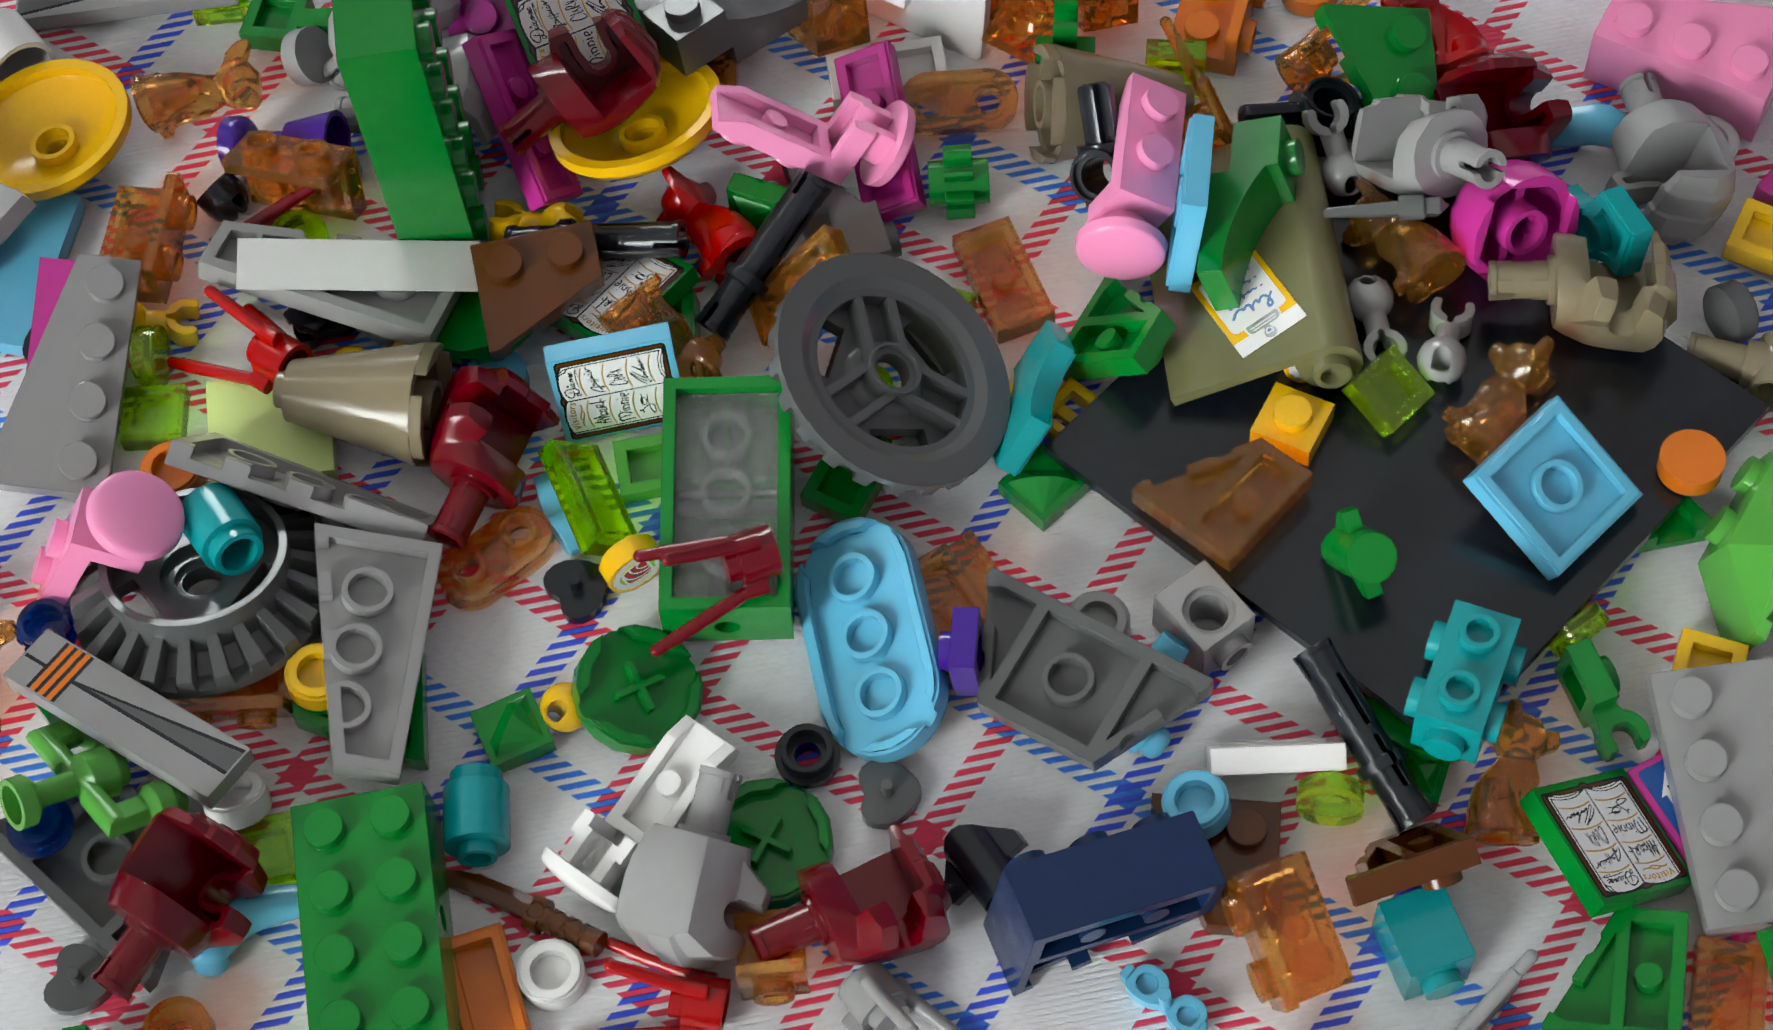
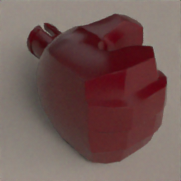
M1505 51L1462 62L1457 68L1445 72L1438 80L1434 90V99L1436 101H1446L1447 97L1456 95L1478 94L1485 105L1488 115L1486 124L1488 148L1501 151L1505 155L1506 160L1518 159L1539 164L1550 159L1553 156L1552 142L1568 126L1573 116L1569 101L1562 99L1545 101L1531 110L1532 98L1536 93L1542 92L1553 79V75L1544 64L1535 61L1532 55L1526 51Z
M174 806L157 813L147 824L125 857L107 900L108 906L124 918L123 923L127 928L90 978L117 997L129 1002L133 992L162 950L169 952L172 949L193 960L208 948L237 946L241 944L246 938L252 923L242 913L228 906V904L239 897L254 898L262 895L268 876L258 862L260 851L223 823L219 824L200 812L191 813Z
M894 824L889 826L891 851L839 875L831 862L824 861L796 871L802 894L800 896L801 904L755 926L747 927L749 938L764 968H768L773 963L818 941L827 947L833 959L839 965H866L873 961L885 963L924 951L944 942L950 934L947 910L952 904V899L939 870L933 862L928 860L918 842L913 837L906 835Z

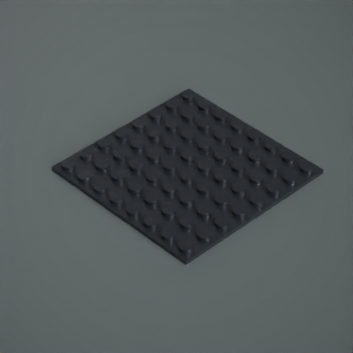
M1350 178L1345 183L1346 193L1352 192L1355 188ZM1368 180L1360 192L1350 197L1335 196L1325 188L1329 207L1399 201L1398 196H1400L1384 190ZM1453 197L1443 199L1449 206L1441 215L1425 217L1423 220L1399 221V217L1332 218L1347 287L1355 278L1363 275H1377L1386 280L1393 290L1394 304L1387 315L1390 329L1399 332L1407 342L1408 352L1404 365H1396L1394 354L1390 350L1385 349L1380 341H1377L1374 351L1376 355L1374 369L1368 372L1362 366L1360 372L1353 379L1338 388L1326 389L1310 385L1307 382H1295L1285 375L1284 370L1175 406L1170 399L1164 357L1162 356L1160 362L1148 374L1121 376L1114 380L1045 446V454L1196 566L1203 560H1206L1244 603L1304 648L1308 649L1314 644L1330 637L1341 660L1360 690L1411 728H1413L1414 718L1403 715L1412 682L1415 676L1424 679L1428 678L1433 661L1424 659V652L1435 620L1444 623L1448 622L1456 599L1522 619L1516 643L1518 646L1528 648L1521 671L1522 674L1689 497L1675 493L1667 488L1657 474V459L1664 440L1669 435L1680 430L1695 429L1704 431L1721 443L1727 456L1768 413L1770 405L1665 336L1655 348L1643 353L1600 348L1578 342L1553 329L1550 305H1546V300L1511 299L1489 301L1487 281L1466 265L1456 252L1449 228L1451 207L1455 201ZM1361 224L1365 225L1366 232L1360 231ZM1435 297L1443 299L1441 310L1447 315L1448 322H1453L1456 316L1465 312L1466 303L1471 302L1475 305L1472 330L1468 336L1459 341L1466 350L1468 365L1460 379L1450 384L1433 380L1427 381L1419 373L1417 354L1425 341L1434 337L1429 328L1428 320L1431 303ZM1354 319L1362 353L1366 333L1363 323ZM1496 344V349L1491 350L1492 346ZM1517 357V363L1511 365L1509 363L1510 358ZM1276 382L1335 404L1334 418L1308 467L1249 444L1250 429ZM1558 395L1643 495L1559 577L1548 581L1462 481L1544 403ZM1349 506L1358 508L1363 525L1385 534L1393 541L1397 549L1398 560L1395 570L1389 578L1381 582L1384 594L1369 600L1362 596L1351 577L1332 568L1321 555V544L1325 536L1335 528L1337 511ZM1503 683L1499 698L1506 692L1510 685Z

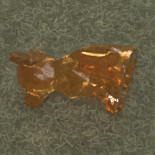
M241 39L232 44L226 51L223 63L215 75L186 72L164 74L155 72L146 75L139 72L135 73L130 77V87L137 110L144 123L153 132L160 133L164 139L175 137V130L179 126L209 118L223 106H228L235 110L258 107L262 102L261 95L263 89L260 73L248 62L251 44L246 39Z
M1361 177L1356 181L1362 197L1357 200L1355 205L1395 201L1379 192L1365 178ZM1399 217L1350 218V225L1342 233L1345 243L1353 247L1375 243L1379 257L1392 264L1396 269L1397 278L1393 282L1394 289L1399 296L1407 292L1406 298L1411 303H1421L1430 294L1442 290L1463 273L1466 266L1463 253L1445 234L1433 225L1419 220L1399 221Z
M657 273L651 275L644 282L642 281L596 318L608 333L668 322L680 378L722 377L720 372L722 366L721 353L726 348V343L717 334L706 337H696L693 335L685 316L676 311L662 297L659 287L662 278Z
M1545 336L1536 345L1517 342L1507 346L1501 342H1496L1490 348L1488 356L1497 373L1481 382L1478 391L1466 406L1459 408L1449 406L1443 412L1442 418L1449 423L1444 429L1446 438L1453 445L1458 446L1476 464L1480 465L1526 421V395H1543L1555 385L1556 380L1549 374L1548 364L1554 347V341Z
M1511 699L1497 743L1488 742L1491 750L1496 753L1497 759L1481 774L1472 788L1468 801L1465 826L1462 833L1473 836L1476 846L1528 847L1540 841V836L1521 808L1519 801L1531 789L1538 788L1540 777L1536 760L1558 750L1560 735L1559 732L1546 730L1539 718L1523 712L1520 699Z

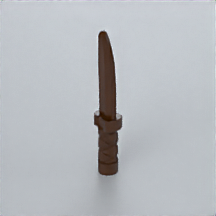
M447 871L448 888L521 919V927L531 933L540 935L541 932H544L552 937L554 935L557 937L556 939L564 940L593 957H598L605 948L606 941L608 940L607 932L588 923L584 924L581 920L571 915L570 917L567 916L563 911L556 909L554 902L541 895L532 897L515 888L478 874L464 871Z

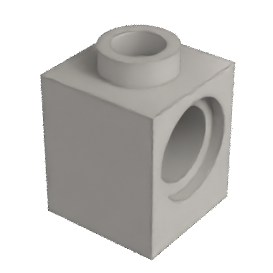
M1203 560L1154 595L1152 625L1160 634L1167 630L1186 643L1190 648V652L1185 662L1191 668L1208 676L1219 667L1223 671L1233 668L1247 656L1252 648L1256 615L1206 560ZM1202 618H1210L1219 622L1222 627L1207 631L1196 627L1193 622Z

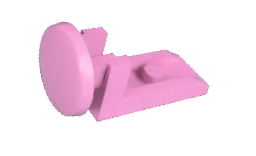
M1135 72L1127 78L1119 104L1111 181L1089 204L1087 223L1080 228L1075 238L1077 257L1086 268L1100 276L1118 280H1133L1149 276L1160 269L1165 261L1168 243L1165 236L1157 228L1175 211L1187 96L1186 93Z
M716 85L710 93L713 131L720 133L723 138L735 145H747L766 153L787 168H802L838 186H841L859 159H861L860 178L862 182L874 187L885 185L903 165L915 135V111L902 100L894 101L883 109L872 104L871 99L850 91L829 122L825 123L745 86Z
M135 470L112 474L101 481L94 489L83 487L67 519L55 518L46 547L41 546L38 550L30 577V583L40 585L35 609L48 612L66 605L90 561L139 574L146 561L159 559L171 552L180 541L185 523L182 502L173 488L153 474Z

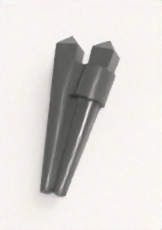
M1424 194L1398 196L1399 201L1328 207L1324 209L1323 215L1325 218L1399 217V221L1423 220L1425 217L1441 215L1449 204L1440 196L1424 198Z

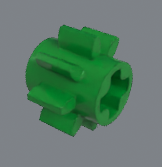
M971 144L942 145L943 160L927 161L930 206L946 205L947 220L974 219L975 204L990 203L988 157L972 158Z

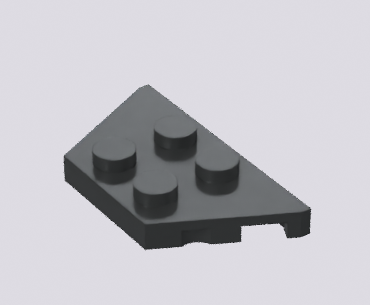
M991 567L987 573L986 622L983 624L981 643L983 667L979 672L980 679L977 696L980 712L1077 763L1097 771L1208 698L1213 692L1214 681L1209 676L994 567Z
M128 784L123 786L121 793L118 796L112 797L115 803H119L137 796L138 792ZM73 797L43 808L40 822L22 831L15 830L6 818L0 819V854L109 954L127 926L123 923L124 918L108 906L107 900L120 866L146 826L109 839L81 806L80 800L77 797ZM162 950L156 961L153 962L142 978L140 985L149 993L158 986L171 950L169 952Z

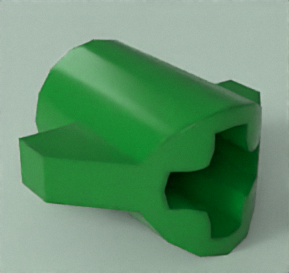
M1349 506L1337 511L1335 528L1325 536L1321 544V555L1326 563L1335 570L1351 577L1363 597L1369 600L1384 594L1381 582L1389 578L1395 570L1398 560L1397 549L1393 541L1385 534L1362 524L1358 508Z

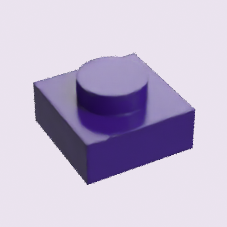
M953 607L951 631H941L939 635V670L949 671L954 693L959 696H978L979 672L983 667V652L981 649L983 621L979 607Z

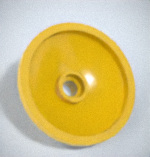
M660 56L662 83L638 110L617 127L597 136L584 139L570 124L566 126L561 123L548 134L549 143L555 157L568 170L601 180L631 179L662 170L694 151L712 131L710 93L716 85H721L719 78L711 67L706 64L686 77Z
M57 59L29 66L0 82V183L20 191L35 202L65 195L85 185L101 173L122 147L131 126V100L119 78L108 68L92 61Z

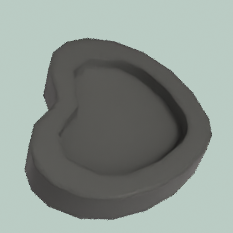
M870 761L861 767L858 774L859 786L865 795L861 804L862 819L867 826L873 829L886 830L894 824L900 825L916 811L921 801L922 790L919 781L912 772L896 762L880 763Z
M74 943L64 947L56 959L57 974L46 984L43 992L44 1001L58 1014L76 1016L87 1013L107 1001L113 993L90 978L100 967L104 958L94 948L86 944Z

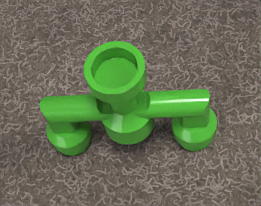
M64 720L34 729L26 736L27 742L54 772L55 776L34 783L24 775L17 774L0 781V804L3 813L10 825L17 831L37 825L42 817L43 808L73 797H77L80 800L81 806L109 839L147 826L157 813L166 808L175 806L189 812L187 794L162 779L143 785L137 796L115 803L112 797L118 796L122 791V787L128 785L131 781V771L127 759ZM79 746L87 749L77 754H73L71 749Z

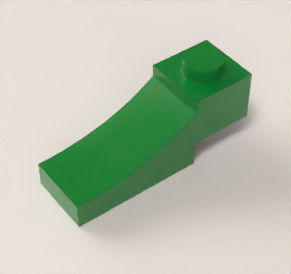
M1281 115L1233 123L1229 171L1210 174L1208 208L1198 251L1197 275L1215 311L1240 308L1242 288L1253 252L1266 227L1281 206L1286 203L1295 202L1297 176L1305 174L1306 164L1302 143L1299 138H1291Z

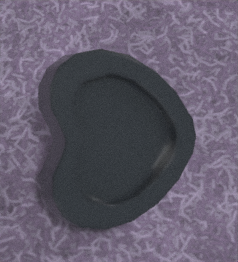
M565 560L553 565L543 578L546 593L551 599L561 604L563 616L572 624H584L592 620L601 612L606 603L609 586L599 572V564L587 560Z

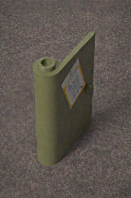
M1286 125L1291 138H1299L1302 143L1306 164L1305 174L1297 176L1295 202L1286 203L1281 206L1266 227L1253 252L1242 288L1240 308L1215 311L1197 275L1198 256L1190 293L1168 291V286H1165L1168 252L1160 269L1150 275L1154 304L1161 308L1177 326L1163 348L1170 399L1175 406L1293 366L1296 367L1305 382L1326 389L1345 385L1362 369L1363 358L1332 218H1325L1323 215L1324 209L1329 207L1315 139L1302 126ZM1232 143L1212 150L1210 174L1229 171ZM1172 214L1157 228L1167 240L1168 251Z

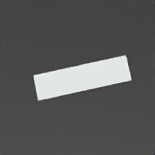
M237 238L236 289L478 292L470 245L480 244V241Z

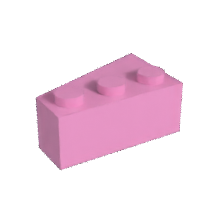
M1611 0L1593 34L1583 78L1619 91L1620 84L1627 77L1638 72H1643L1644 80L1648 87L1645 77L1650 72L1658 80L1663 99L1690 102L1705 115L1717 116L1728 121L1738 132L1739 138L1752 142L1773 100V7L1708 0Z

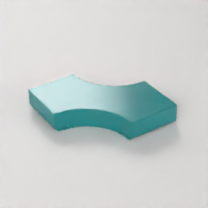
M1579 184L1568 186L1569 193L1577 198L1580 208L1575 235L1587 238L1589 263L1601 261L1616 276L1620 277L1640 272L1654 229L1624 187L1620 185L1604 190L1598 194L1596 199H1593L1585 193Z
M1048 319L1013 369L1014 386L1010 397V415L1007 429L999 447L993 454L996 466L1013 476H1016L1017 473L1020 474L1053 426L1052 409L1055 397L1065 373L1076 356L1075 349L1066 330Z

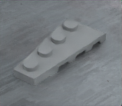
M223 220L198 260L199 279L406 345L436 342L462 292L236 289L237 238L306 239L304 231L299 229ZM337 234L336 239L362 240V237Z
M85 253L78 254L0 431V490L77 499L83 487L94 489L101 481L112 475L143 272L142 261Z
M216 432L171 440L164 464L260 495L264 500L278 506L290 509L299 508L320 515L319 519L328 525L350 529L359 528L368 532L438 543L428 534V529L436 518L432 514Z
M314 523V546L332 775L399 785L442 558L443 544Z
M1773 658L1649 673L1645 685L1704 938L1751 933L1773 925Z

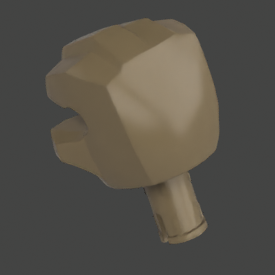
M1653 231L1646 252L1645 263L1642 264L1641 271L1624 277L1616 276L1604 263H1589L1587 238L1569 233L1553 234L1551 253L1547 255L1546 260H1489L1487 287L1489 301L1511 299L1546 300V305H1550L1552 328L1583 344L1606 349L1643 353L1655 348L1663 340L1666 329L1677 320L1676 277L1672 270L1669 250L1666 244L1662 242L1658 231Z

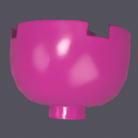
M1511 159L1507 160V166H1499L1494 163L1488 164L1491 167L1506 172L1500 184L1495 188L1485 190L1467 181L1459 190L1451 207L1449 228L1456 252L1466 265L1486 281L1488 278L1489 260H1546L1547 255L1551 253L1554 233L1575 235L1577 231L1580 210L1577 198L1569 193L1568 184L1549 169L1537 163Z

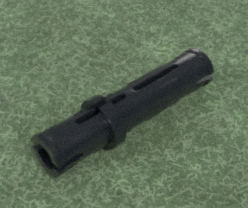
M799 168L785 193L772 208L736 262H728L722 271L726 276L709 302L706 303L694 319L715 336L719 335V338L725 342L729 340L739 321L756 298H764L769 290L766 284L772 277L773 272L783 258L786 257L817 209L820 208L824 200L832 192L827 184L802 168Z
M573 218L559 219V222L555 225H509L505 230L504 238L574 224L577 221ZM683 219L593 224L600 260L684 259L688 254L689 235L679 236V232H686L688 230L687 224Z
M1330 637L1314 644L1293 658V661L1298 665L1302 674L1309 682L1319 702L1360 767L1355 773L1362 783L1369 782L1394 823L1397 832L1400 833L1436 812L1404 762V759L1408 757L1401 744L1395 747L1356 681L1341 660Z

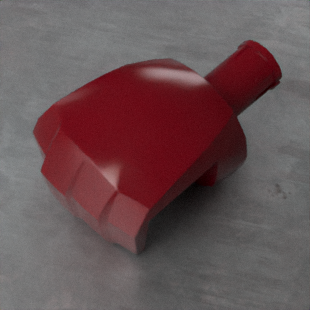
M607 8L601 13V16L592 17L599 38L607 51L604 59L598 63L589 62L585 58L564 25L548 30L550 54L527 67L530 75L538 85L536 90L539 94L503 124L500 123L496 126L509 145L512 143L513 150L520 157H523L531 147L561 123L566 126L570 124L583 139L597 136L617 127L638 110L662 83L657 43L627 12L621 9Z
M461 366L452 375L434 420L430 436V468L432 473L450 488V491L433 524L430 525L428 534L437 542L451 549L464 550L466 548L468 539L485 506L494 509H513L518 506L525 488L526 475L517 464L532 434L557 426L560 418L551 409V403L531 389L524 379L505 367Z

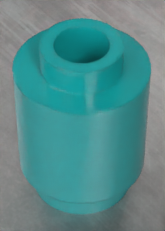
M209 483L196 488L183 499L182 505L185 514L183 533L210 569L219 571L227 576H235L247 572L258 563L264 550L262 530L231 487L222 483Z
M487 763L463 764L455 767L450 772V781L443 788V849L448 855L457 858L458 863L463 866L486 867L492 865L498 860V857L506 854L511 848L510 786L503 780L502 770L495 765Z

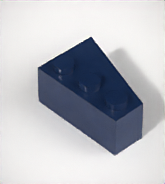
M1194 811L1170 817L1166 812H1160L1141 819L1133 825L1132 829L1109 836L1105 831H1095L1078 838L1066 849L1046 855L1043 850H1031L1016 856L1003 868L983 926L1013 996H1016L1033 988L1029 980L1031 974L1068 959L1072 971L1093 963L1087 951L1089 949L1126 936L1129 937L1131 944L1134 945L1211 912L1227 882Z

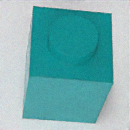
M1420 888L1377 904L1372 930L1404 1001L1422 994L1425 995L1427 1000H1437L1453 994L1464 986V980L1469 977L1476 954L1446 888L1425 891Z

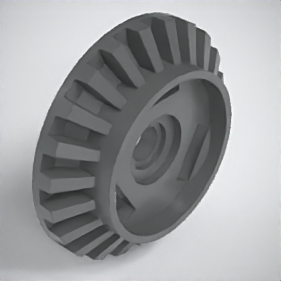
M867 252L848 253L822 261L809 269L789 289L787 295L779 303L774 313L776 323L769 331L767 344L774 350V358L768 364L771 379L781 382L783 389L777 399L784 412L793 413L799 424L796 430L805 443L810 440L824 454L822 460L833 469L840 465L852 471V480L865 487L874 481L881 483L885 493L900 496L907 490H914L918 496L932 495L940 488L946 487L950 490L960 485L993 456L1003 439L1010 415L1011 398L1006 366L1000 349L983 319L963 296L944 280L930 271L898 257ZM821 329L837 336L825 376L820 373L817 356L818 339ZM877 362L887 363L898 372L901 379L900 388L891 387L882 381L877 373ZM873 436H917L919 446L894 445Z
M196 488L184 489L176 493L182 502ZM232 488L258 523L263 534L264 550L260 560L253 568L240 575L227 576L219 571L210 569L203 562L184 533H182L180 541L171 552L159 559L146 561L139 574L90 561L91 566L86 568L76 586L77 594L71 597L70 610L74 618L73 626L82 649L168 699H192L220 695L246 687L270 676L284 667L287 661L300 648L309 645L321 631L314 546V523H316V520L312 514L305 510L296 511L295 509L278 506L264 500L260 495ZM213 579L220 582L218 587L210 593L204 595L188 593L189 589L200 581ZM131 592L141 594L158 615L159 619L142 615L128 608L122 601L123 596Z

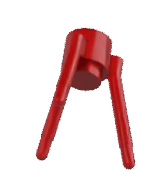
M208 285L204 289L205 295L255 333L246 351V356L251 363L253 372L173 356L167 359V366L187 373L249 385L267 395L273 390L274 380L278 371H285L288 363L293 359L313 357V354L308 345L288 335L254 305L247 303L242 307L215 286Z
M614 937L608 938L605 944L606 949L653 969L615 959H608L604 962L605 971L671 991L667 1015L680 1019V1025L616 1030H723L730 1001L731 979L718 977L716 972L671 965L662 962L658 956L643 951L637 945L629 944Z

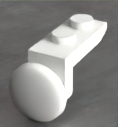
M685 715L664 735L605 820L588 808H585L570 829L575 834L559 855L546 846L541 856L543 863L559 880L580 896L607 911L616 913L619 896L610 890L624 870L627 869L630 858L644 834L655 823L678 828L679 823L685 824L695 794L700 766L706 765L727 771L740 751L688 715Z

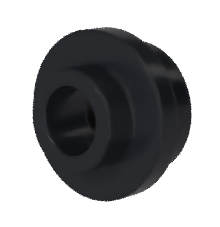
M805 723L792 727L782 735L775 748V763L780 776L785 781H788L790 785L798 788L811 789L826 784L835 776L841 763V752L838 742L833 739L830 731L815 724ZM811 751L820 756L819 761L814 765L802 766L796 762L797 758L804 752Z

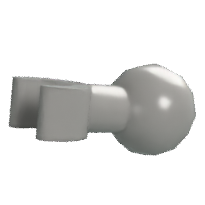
M1335 99L1330 103L1334 111V119L1330 124V129L1318 122L1316 112L1312 109L1302 112V122L1311 134L1320 136L1327 157L1321 168L1325 188L1335 196L1350 197L1362 190L1367 179L1357 173L1353 162L1352 150L1349 149L1343 131L1349 119L1348 106L1344 100ZM1348 178L1351 179L1355 186L1350 193L1345 192V183Z
M1363 275L1355 278L1349 284L1347 290L1353 317L1355 320L1363 323L1366 333L1361 353L1364 369L1368 372L1374 369L1376 360L1374 351L1377 341H1380L1385 349L1390 350L1394 354L1396 365H1404L1408 352L1407 342L1399 332L1390 329L1387 315L1394 304L1393 290L1386 280L1377 275Z
M1435 297L1431 303L1428 320L1429 328L1434 337L1425 341L1417 354L1419 373L1427 381L1433 380L1450 384L1460 379L1468 365L1466 350L1459 341L1468 336L1472 330L1475 305L1471 302L1466 303L1465 312L1456 316L1453 322H1448L1447 315L1441 310L1443 299Z

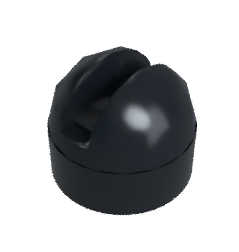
M228 170L199 197L196 204L217 222H223V220L236 221L239 213H245L248 210L249 194L244 184Z

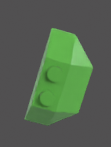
M1773 450L1760 459L1755 456L1749 457L1739 468L1730 484V487L1736 491V494L1729 507L1727 505L1723 506L1707 525L1703 538L1708 540L1709 543L1698 562V568L1719 636L1749 645V650L1766 641L1773 628Z

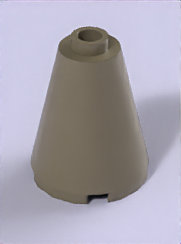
M1053 43L1038 44L1033 49V52L1041 56L1040 63H1028L1024 91V119L1026 131L1037 130L1040 146H1029L1031 156L1037 164H1055L1075 159L1078 156L1076 146L1086 144L1077 93L1078 88L1084 84L1099 81L1111 82L1114 88L1118 114L1127 78L1135 72L1186 93L1184 122L1189 121V117L1192 118L1195 103L1193 88L1189 84L1185 85L1182 75L1178 72Z
M423 342L293 359L288 363L285 371H278L273 384V403L276 408L282 409L283 417L287 422L418 467H430V436L445 389L453 375L451 356L449 352L441 351L445 346L443 343Z

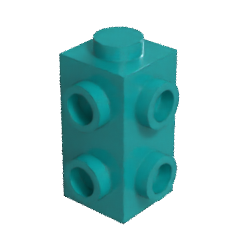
M1456 599L1448 622L1444 623L1435 620L1424 652V659L1433 661L1427 679L1418 676L1414 677L1404 707L1403 715L1414 718L1410 744L1423 747L1428 754L1441 760L1457 761L1460 759L1476 764L1484 740L1494 744L1497 743L1508 710V705L1498 702L1503 683L1516 687L1528 648L1516 645L1522 619Z

